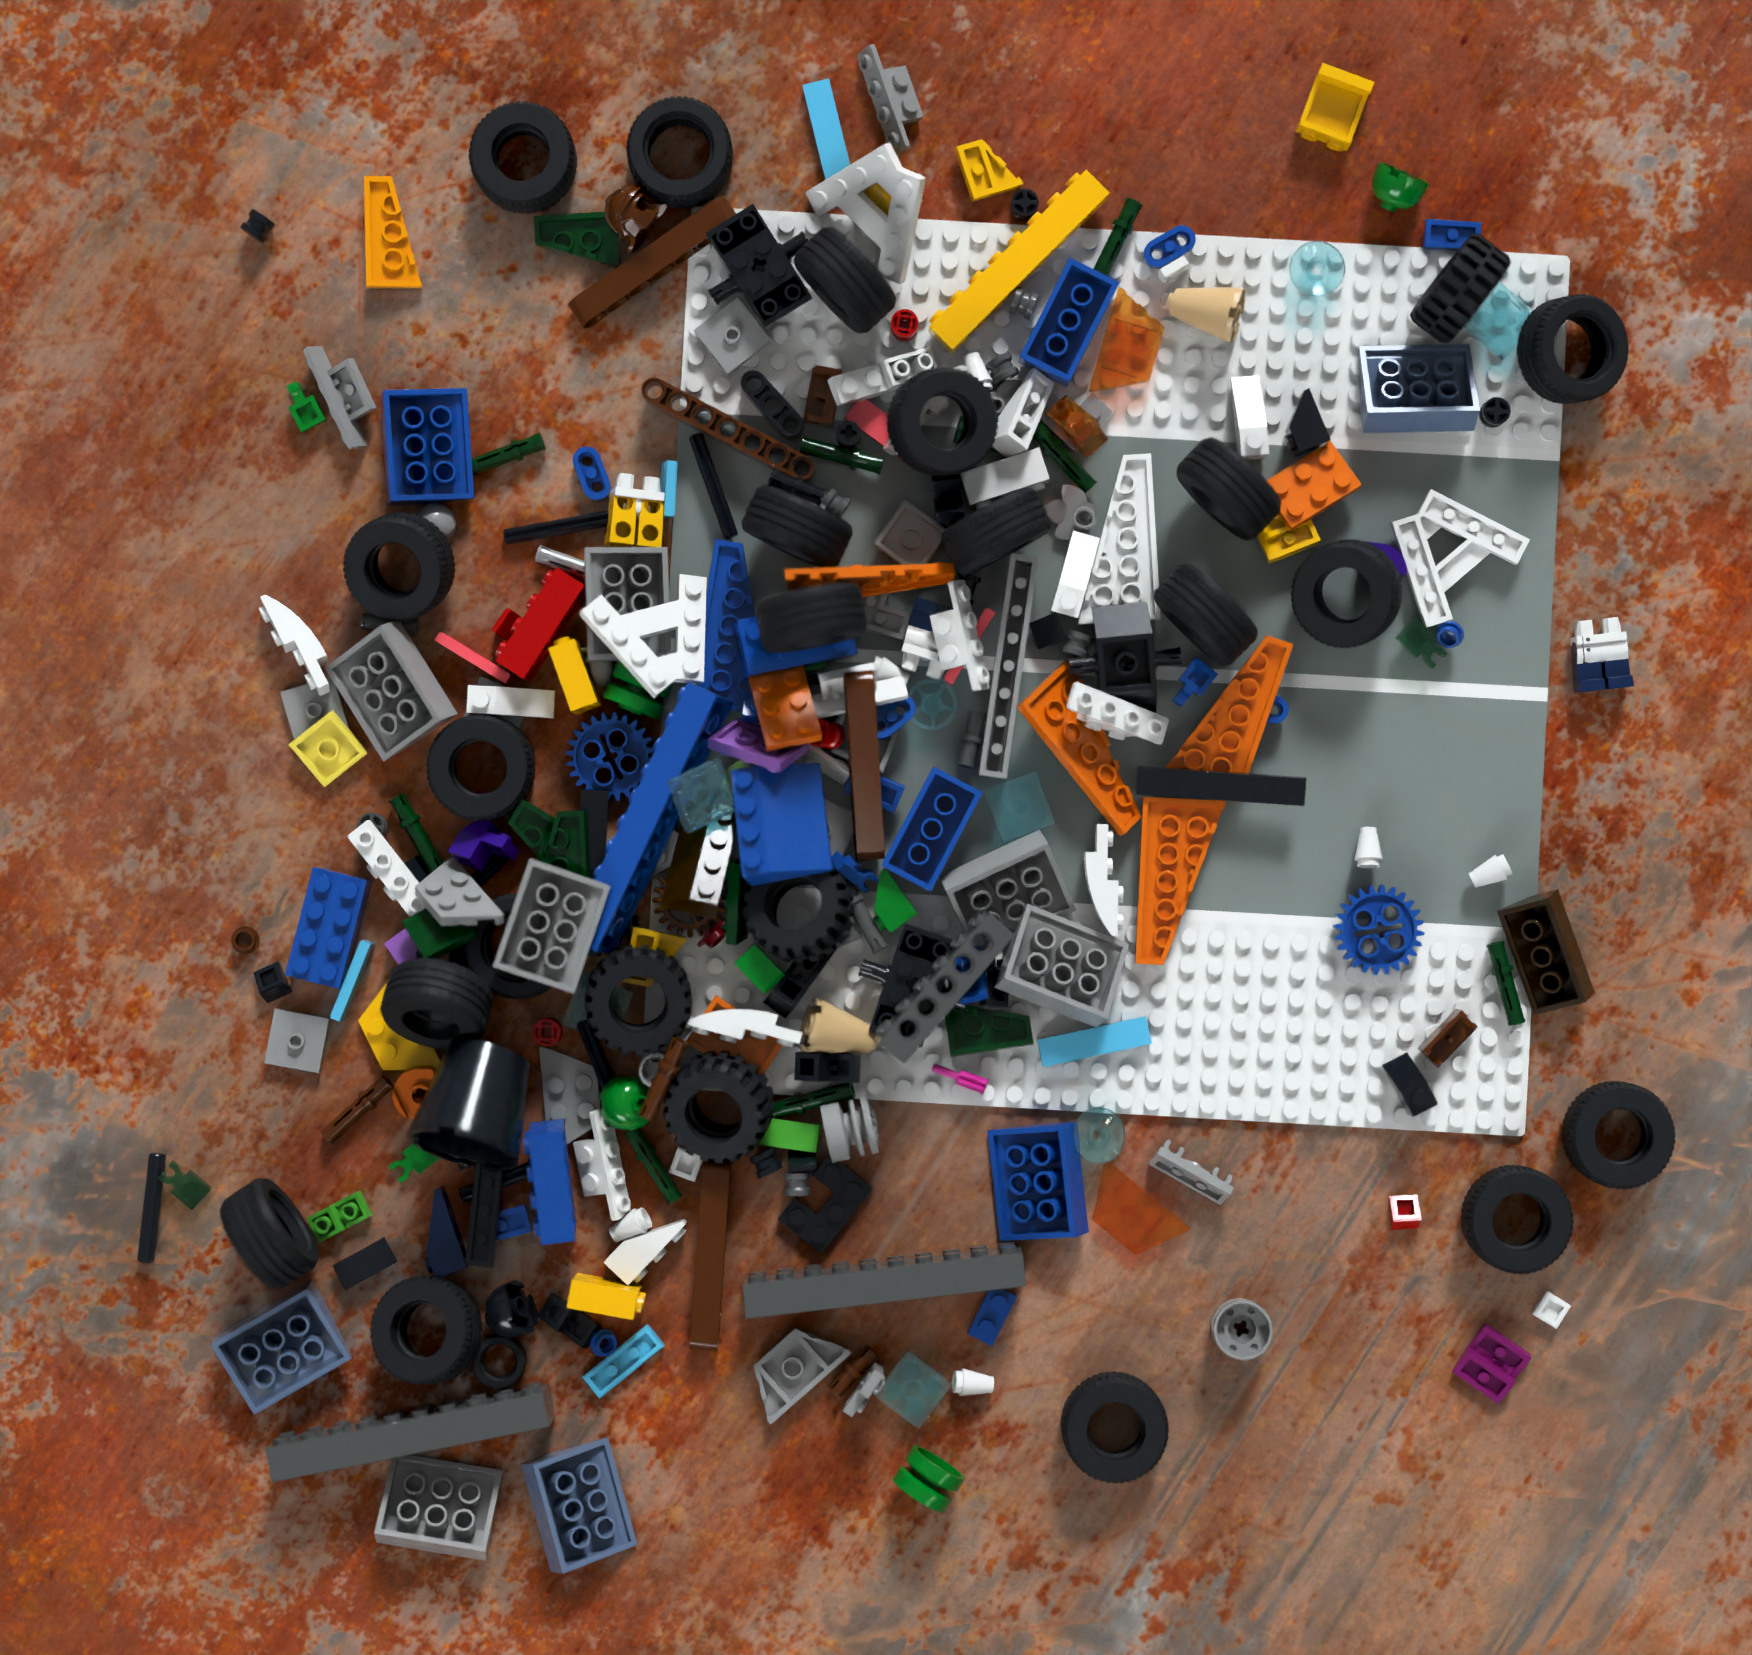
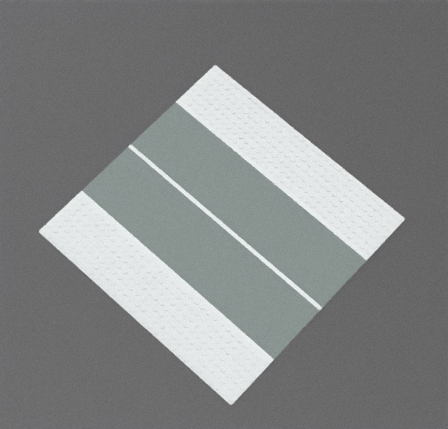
M697 206L692 208L691 215L702 207ZM733 208L736 214L743 210ZM757 210L778 243L783 244L801 231L805 234V238L810 240L821 228L832 226L845 235L878 269L881 248L847 215L823 214L817 217L816 213ZM918 219L905 282L897 284L884 278L896 296L895 307L883 319H880V322L873 326L868 333L861 334L854 332L843 323L817 296L794 265V257L791 258L790 263L812 296V299L765 328L741 293L736 292L720 302L719 305H716L708 290L729 278V274L710 243L688 259L681 390L800 452L804 436L840 446L837 442L836 430L839 425L847 421L844 418L856 401L836 407L833 428L803 423L804 430L802 435L796 440H788L771 425L742 392L741 378L744 373L750 370L762 373L798 412L802 420L813 367L815 368V365L842 369L844 374L879 364L888 358L930 347L938 368H953L964 365L963 357L970 353L978 352L982 361L986 364L992 359L1010 352L1012 356L1011 362L1020 372L1010 380L1015 379L1023 382L1031 369L1019 364V357L1069 257L1093 269L1112 230L1078 228L1020 286L1027 293L1035 292L1039 294L1030 320L1024 319L1022 314L1009 313L1015 291L953 354L929 332L930 318L939 309L944 312L951 305L948 302L949 299L958 290L964 292L970 286L968 283L969 279L978 270L983 273L990 266L987 263L997 251L1003 253L1009 247L1007 244L1009 239L1017 231L1022 234L1029 227L1028 225ZM1133 231L1131 235L1127 236L1108 276L1119 282L1117 290L1068 387L1051 380L1055 384L1050 396L1054 393L1073 412L1092 392L1112 410V413L1074 453L1062 443L1087 473L1097 481L1085 495L1087 502L1096 507L1098 521L1093 528L1081 530L1080 533L1101 538L1123 455L1151 453L1159 586L1162 585V582L1172 572H1175L1179 565L1192 564L1212 579L1238 604L1254 623L1258 633L1256 640L1243 651L1239 658H1236L1232 665L1220 666L1198 649L1160 610L1161 620L1151 621L1155 650L1180 647V658H1182V665L1157 666V669H1155L1157 682L1156 714L1169 719L1163 743L1157 745L1137 736L1118 740L1108 736L1109 732L1105 730L1111 744L1108 748L1113 760H1117L1120 765L1119 774L1124 785L1129 786L1141 815L1142 797L1178 798L1136 795L1138 766L1166 767L1259 643L1268 635L1294 644L1276 696L1282 697L1287 702L1289 712L1287 717L1280 723H1266L1249 773L1306 777L1304 806L1226 801L1198 877L1188 898L1186 908L1176 929V934L1164 965L1135 964L1141 818L1126 834L1119 836L1018 708L1006 780L978 776L982 745L978 746L974 768L957 765L963 742L960 740L961 734L965 733L969 710L979 711L987 715L1010 555L971 573L981 578V582L976 585L972 597L974 603L971 606L977 621L985 608L996 612L980 638L983 645L982 656L984 665L990 676V688L973 691L966 665L963 666L952 686L943 680L948 670H945L940 680L927 677L926 674L930 664L927 661L919 659L915 673L903 670L910 674L906 689L908 696L915 703L916 710L911 720L900 728L882 775H880L905 785L895 813L882 808L885 857L934 766L983 792L940 875L1040 829L1051 849L1076 908V911L1063 916V918L1110 936L1101 924L1091 902L1086 884L1083 852H1095V824H1108V830H1113V847H1108V858L1113 859L1112 875H1107V880H1119L1118 886H1123V903H1118V914H1123V929L1118 931V936L1110 937L1128 943L1129 947L1108 1018L1099 1026L1146 1016L1152 1044L1043 1067L1037 1039L1092 1028L1093 1026L1009 994L1008 1007L979 1005V1001L966 1004V1006L1029 1016L1033 1045L951 1057L944 1017L925 1039L923 1047H919L905 1064L894 1057L879 1042L876 1049H871L869 1054H858L861 1055L860 1083H852L855 1090V1098L853 1099L867 1096L868 1100L1522 1136L1525 1133L1532 1008L1497 911L1530 896L1537 895L1563 404L1548 401L1529 387L1519 368L1517 345L1521 327L1528 315L1536 307L1549 300L1568 296L1570 259L1565 255L1504 252L1511 260L1510 267L1478 311L1455 338L1448 343L1470 344L1479 409L1487 400L1493 397L1503 398L1508 402L1511 410L1506 422L1496 428H1489L1481 423L1478 415L1474 431L1363 433L1360 413L1359 346L1448 345L1440 343L1411 320L1410 313L1456 251L1423 249V247L1195 235L1196 242L1193 249L1184 255L1189 263L1186 271L1166 283H1162L1157 275L1160 269L1149 267L1143 259V252L1150 241L1164 233ZM1179 237L1176 239V243L1179 246L1186 244L1184 238ZM1159 251L1152 252L1154 259L1162 258ZM756 265L754 271L758 270L760 273H763L765 265ZM1240 287L1246 291L1243 314H1240L1238 321L1240 327L1233 343L1224 342L1170 316V309H1166L1168 295L1170 292L1174 293L1176 288ZM738 297L772 342L730 375H727L695 334L694 330ZM901 309L913 311L918 318V332L912 340L907 342L897 340L891 332L892 316ZM1567 320L1559 327L1554 341L1555 357L1563 371L1565 368ZM988 371L989 374L991 375L992 379H993L994 376H993L992 372H991V371ZM1259 375L1267 423L1269 455L1265 459L1246 461L1265 480H1268L1318 449L1315 448L1295 456L1294 451L1288 450L1284 440V436L1287 435L1285 430L1301 393L1306 389H1310L1331 439L1330 441L1362 484L1361 489L1312 518V522L1321 539L1319 545L1270 564L1267 562L1257 537L1243 540L1224 528L1189 495L1176 476L1177 466L1203 439L1216 438L1237 452L1230 378ZM750 379L746 383V388L750 391H756L761 387V382L758 379ZM993 382V389L990 392L996 391L999 385H995ZM897 390L868 400L888 414L890 402L893 400L892 397L896 394ZM948 397L950 403L946 410L941 414L938 413L931 416L925 413L924 415L927 418L921 426L927 441L940 449L954 446L961 438L964 429L963 413L959 405L950 397ZM680 399L679 411L686 408L687 402L684 399ZM770 399L765 403L764 407L766 410L773 412L778 410L780 403L776 399ZM994 400V404L997 407V411L999 408V403L996 400ZM701 412L698 414L696 421L699 424H707L712 416L708 412ZM789 419L784 423L783 428L787 432H794L799 424L796 420ZM679 421L676 460L678 463L676 506L672 529L669 602L676 601L677 577L679 574L707 577V594L715 539L743 543L755 612L760 601L785 593L787 586L784 569L820 567L776 549L742 529L741 521L744 515H746L747 507L750 506L749 503L754 498L753 495L756 489L762 485H767L769 477L772 476V469L703 434L738 531V535L733 538L725 539L723 537L689 441L691 435L701 432ZM730 424L723 426L721 429V435L724 437H731L736 432V428ZM847 429L846 434H841L845 436V441H850L851 437H856L851 429ZM862 431L860 444L856 448L861 449L863 453L884 457L880 475L858 468L851 470L850 466L804 454L812 460L815 471L814 477L808 483L826 489L824 498H821L822 502L832 488L837 491L840 497L851 499L841 519L852 526L853 535L850 541H848L849 544L844 549L845 553L840 558L841 561L837 567H850L852 565H899L874 547L873 543L904 500H907L936 521L931 475L920 473L918 470H914L895 455L888 454L883 450V446ZM752 437L746 441L745 446L749 450H756L761 442L758 438ZM1032 437L1026 451L1040 448L1050 478L1049 482L1044 484L1045 488L1036 492L1044 508L1049 502L1062 499L1061 489L1063 484L1078 486L1065 474L1050 455L1047 457L1044 454L1045 450ZM992 447L988 455H985L986 457L974 468L1005 459L1006 457ZM817 448L818 451L839 456V453ZM775 450L770 454V460L773 463H781L785 459V454L780 450ZM845 455V458L867 463L866 460ZM805 463L796 465L794 469L795 474L798 476H805L810 471L809 466ZM961 485L964 514L967 517L976 512L977 509L976 507L969 509ZM1430 489L1530 539L1517 565L1490 553L1444 592L1453 617L1450 621L1458 623L1464 630L1463 641L1453 648H1445L1439 644L1436 630L1440 624L1424 628L1407 575L1401 578L1403 588L1402 603L1394 622L1380 636L1364 645L1351 648H1335L1322 644L1320 641H1316L1314 637H1311L1308 632L1304 631V628L1300 626V622L1297 621L1296 615H1294L1291 602L1292 581L1299 565L1308 555L1326 544L1343 539H1357L1387 544L1399 551L1390 523L1416 515ZM1082 511L1079 517L1082 520H1088L1090 514L1087 511ZM1053 521L1050 532L1014 552V554L1039 557L1029 623L1055 613L1050 611L1070 540L1055 537L1058 524ZM939 523V524H941L943 527H945L946 529L949 528L950 526H952V525H946V524H943V523ZM1440 528L1428 538L1427 541L1435 566L1461 545L1465 539L1443 528ZM943 543L928 564L936 562L952 563L951 556L946 552V547H944ZM954 567L955 580H958V579H959V577L957 576V573H958V572H957V570H956L955 567ZM1343 567L1335 569L1325 578L1322 588L1323 599L1328 609L1334 615L1350 620L1360 617L1368 610L1371 604V589L1368 581L1360 572L1353 568ZM948 584L889 593L885 606L912 613L915 597L939 603L937 614L941 613L943 605L953 608L952 600L949 598ZM1056 613L1064 632L1065 640L1039 650L1029 626L1017 706L1058 666L1071 657L1061 652L1063 645L1067 644L1068 630L1080 632L1094 638L1093 624L1077 625L1079 617L1073 618ZM675 630L670 631L671 654L675 653ZM866 630L864 634L854 638L858 654L851 658L826 662L825 669L805 673V675L821 674L871 663L874 656L880 658L884 656L901 669L903 657L901 650L904 639L900 641ZM1094 642L1088 648L1089 656H1093V653H1095ZM1124 655L1118 663H1121L1123 668H1126L1127 663L1132 662V659ZM1197 657L1218 673V675L1200 697L1193 692L1184 705L1179 707L1172 701L1184 686L1178 679ZM1095 673L1077 674L1079 680L1083 679L1085 685L1098 690L1097 675ZM673 682L669 696L663 698L662 705L664 708L662 710L660 737H662L666 729L665 721L668 715L674 712L676 708L678 693L682 687L686 686V683ZM819 684L809 685L811 696L821 694ZM883 705L876 706V710H878ZM1272 705L1270 714L1276 715L1278 708ZM896 707V712L898 714L905 713L903 707ZM730 711L723 727L737 717L742 719V712ZM838 714L833 722H838L842 725L846 714ZM985 717V719H984L983 728H982L981 737H980V738H982V739H983V736H984V729H985L986 717ZM820 747L826 754L834 759L842 760L849 767L848 761L830 754L832 749ZM711 750L685 807L713 800L724 802L720 794L721 777L728 767L741 759L719 754L718 751ZM821 772L824 799L852 811L851 795L843 792L847 781L844 785H841ZM685 807L674 828L678 832L680 830ZM1361 827L1377 828L1383 859L1380 861V867L1359 868L1357 867V861L1354 860ZM736 832L729 865L740 858L738 832ZM853 835L844 852L845 857L849 854L855 858ZM1503 854L1513 874L1507 876L1508 880L1475 888L1468 873L1492 856ZM884 859L858 861L860 864L858 869H870L874 871L879 879L880 871L884 869L881 866ZM886 869L917 912L915 916L905 922L906 924L950 939H954L959 934H964V930L939 877L930 892ZM664 871L652 878L649 929L676 934L677 926H674L670 932L666 930L667 926L671 923L669 920L662 924L659 923V919L665 916L663 912L659 914L654 913V909L661 908V902H652V898H661V893H656L654 887L663 889L664 884L660 883L658 879L663 877L667 880L668 875ZM725 878L724 882L726 891L722 892L721 897H726L728 893L729 881L727 878ZM867 879L864 882L869 890L867 893L862 892L858 885H854L858 894L863 895V903L872 918L877 915L874 907L878 882L876 883L873 879ZM800 885L790 889L781 898L777 907L776 915L779 926L786 931H796L811 924L817 917L821 907V893L813 885ZM1369 885L1374 887L1375 892H1377L1379 885H1384L1385 893L1391 887H1395V896L1405 892L1406 895L1403 901L1414 900L1410 909L1420 910L1421 912L1415 916V919L1424 921L1422 925L1417 926V930L1425 932V934L1416 937V940L1421 942L1422 946H1413L1412 948L1417 956H1406L1409 960V965H1405L1400 961V971H1395L1392 966H1389V974L1387 975L1383 973L1381 968H1379L1377 975H1373L1371 967H1369L1366 973L1361 972V963L1355 968L1351 967L1353 958L1344 960L1343 956L1347 951L1336 949L1342 941L1333 939V936L1340 934V930L1332 927V925L1340 924L1341 922L1340 919L1334 916L1335 914L1344 913L1340 904H1350L1348 895L1358 898L1357 889H1362L1367 894ZM719 902V907L725 908L726 913L717 911L716 916L725 922L727 919V907L725 903ZM1387 906L1383 911L1386 921L1390 922L1396 916L1395 909L1392 906ZM676 910L670 911L679 921L693 924L689 913ZM1360 911L1356 915V922L1359 926H1365L1368 922V915L1364 911ZM713 919L710 921L713 927L718 924ZM855 921L854 928L857 932H860L862 938L838 947L788 1017L785 1019L779 1015L776 1024L800 1031L808 1005L814 1006L815 1003L812 1001V998L817 997L871 1025L883 986H881V982L858 976L860 968L872 971V969L861 966L863 959L886 967L891 965L905 923L891 933L888 929L882 931L877 925L889 946L882 950L879 942L875 940L880 952L873 954ZM1377 923L1376 928L1355 931L1354 935L1357 937L1372 933L1378 934L1380 937V932L1400 929L1402 924L1379 926ZM704 925V926H702V929H703L704 935H705V933H706V931H707L708 929H707L706 926ZM687 929L683 930L681 936H686V941L673 957L678 961L680 968L684 969L688 982H690L692 994L690 1019L704 1014L715 995L721 997L737 1009H757L777 1013L763 1003L775 985L764 994L734 964L756 942L750 932L748 933V938L738 945L726 944L725 936L717 946L710 949L706 944L698 947L697 943L704 935L699 936L697 929H693L692 938H688ZM1396 933L1392 934L1388 939L1391 948L1396 949L1400 946L1401 939ZM1369 938L1364 939L1361 943V950L1365 954L1373 950L1374 944ZM1504 941L1509 964H1512L1514 969L1511 972L1523 1016L1526 1020L1524 1023L1512 1026L1507 1024L1508 1021L1496 977L1491 973L1493 966L1488 948L1486 947L1487 944ZM1010 942L996 956L995 967H997V960L1004 959ZM759 945L776 966L785 973L793 960L790 962L783 961ZM913 977L912 981H906V985L909 986V992L914 993L913 987L918 981L917 977ZM945 979L944 984H946V987H948L947 979ZM654 981L651 987H646L644 1023L656 1019L661 1014L665 1005L663 989L656 981ZM1455 1009L1462 1010L1468 1015L1467 1018L1472 1023H1475L1478 1028L1437 1068L1417 1048ZM687 1022L684 1032L681 1036H677V1038L685 1042L693 1031L694 1026L688 1025ZM801 1037L800 1043L804 1044L805 1037ZM794 1043L793 1047L783 1045L764 1073L768 1079L766 1087H772L773 1094L794 1095L797 1092L804 1094L846 1083L794 1080L795 1052H803L800 1051L798 1043ZM688 1044L679 1064L680 1069L685 1063H689L691 1058L697 1055L703 1057L704 1054ZM666 1045L661 1047L662 1051H667L668 1049ZM652 1051L645 1052V1056H642V1061ZM1406 1052L1425 1078L1438 1103L1414 1117L1407 1115L1382 1067L1383 1064ZM933 1064H938L959 1073L961 1070L988 1079L987 1088L982 1095L979 1092L957 1085V1080L933 1072ZM709 1088V1089H703V1090H709V1091H722V1090L711 1089V1088Z

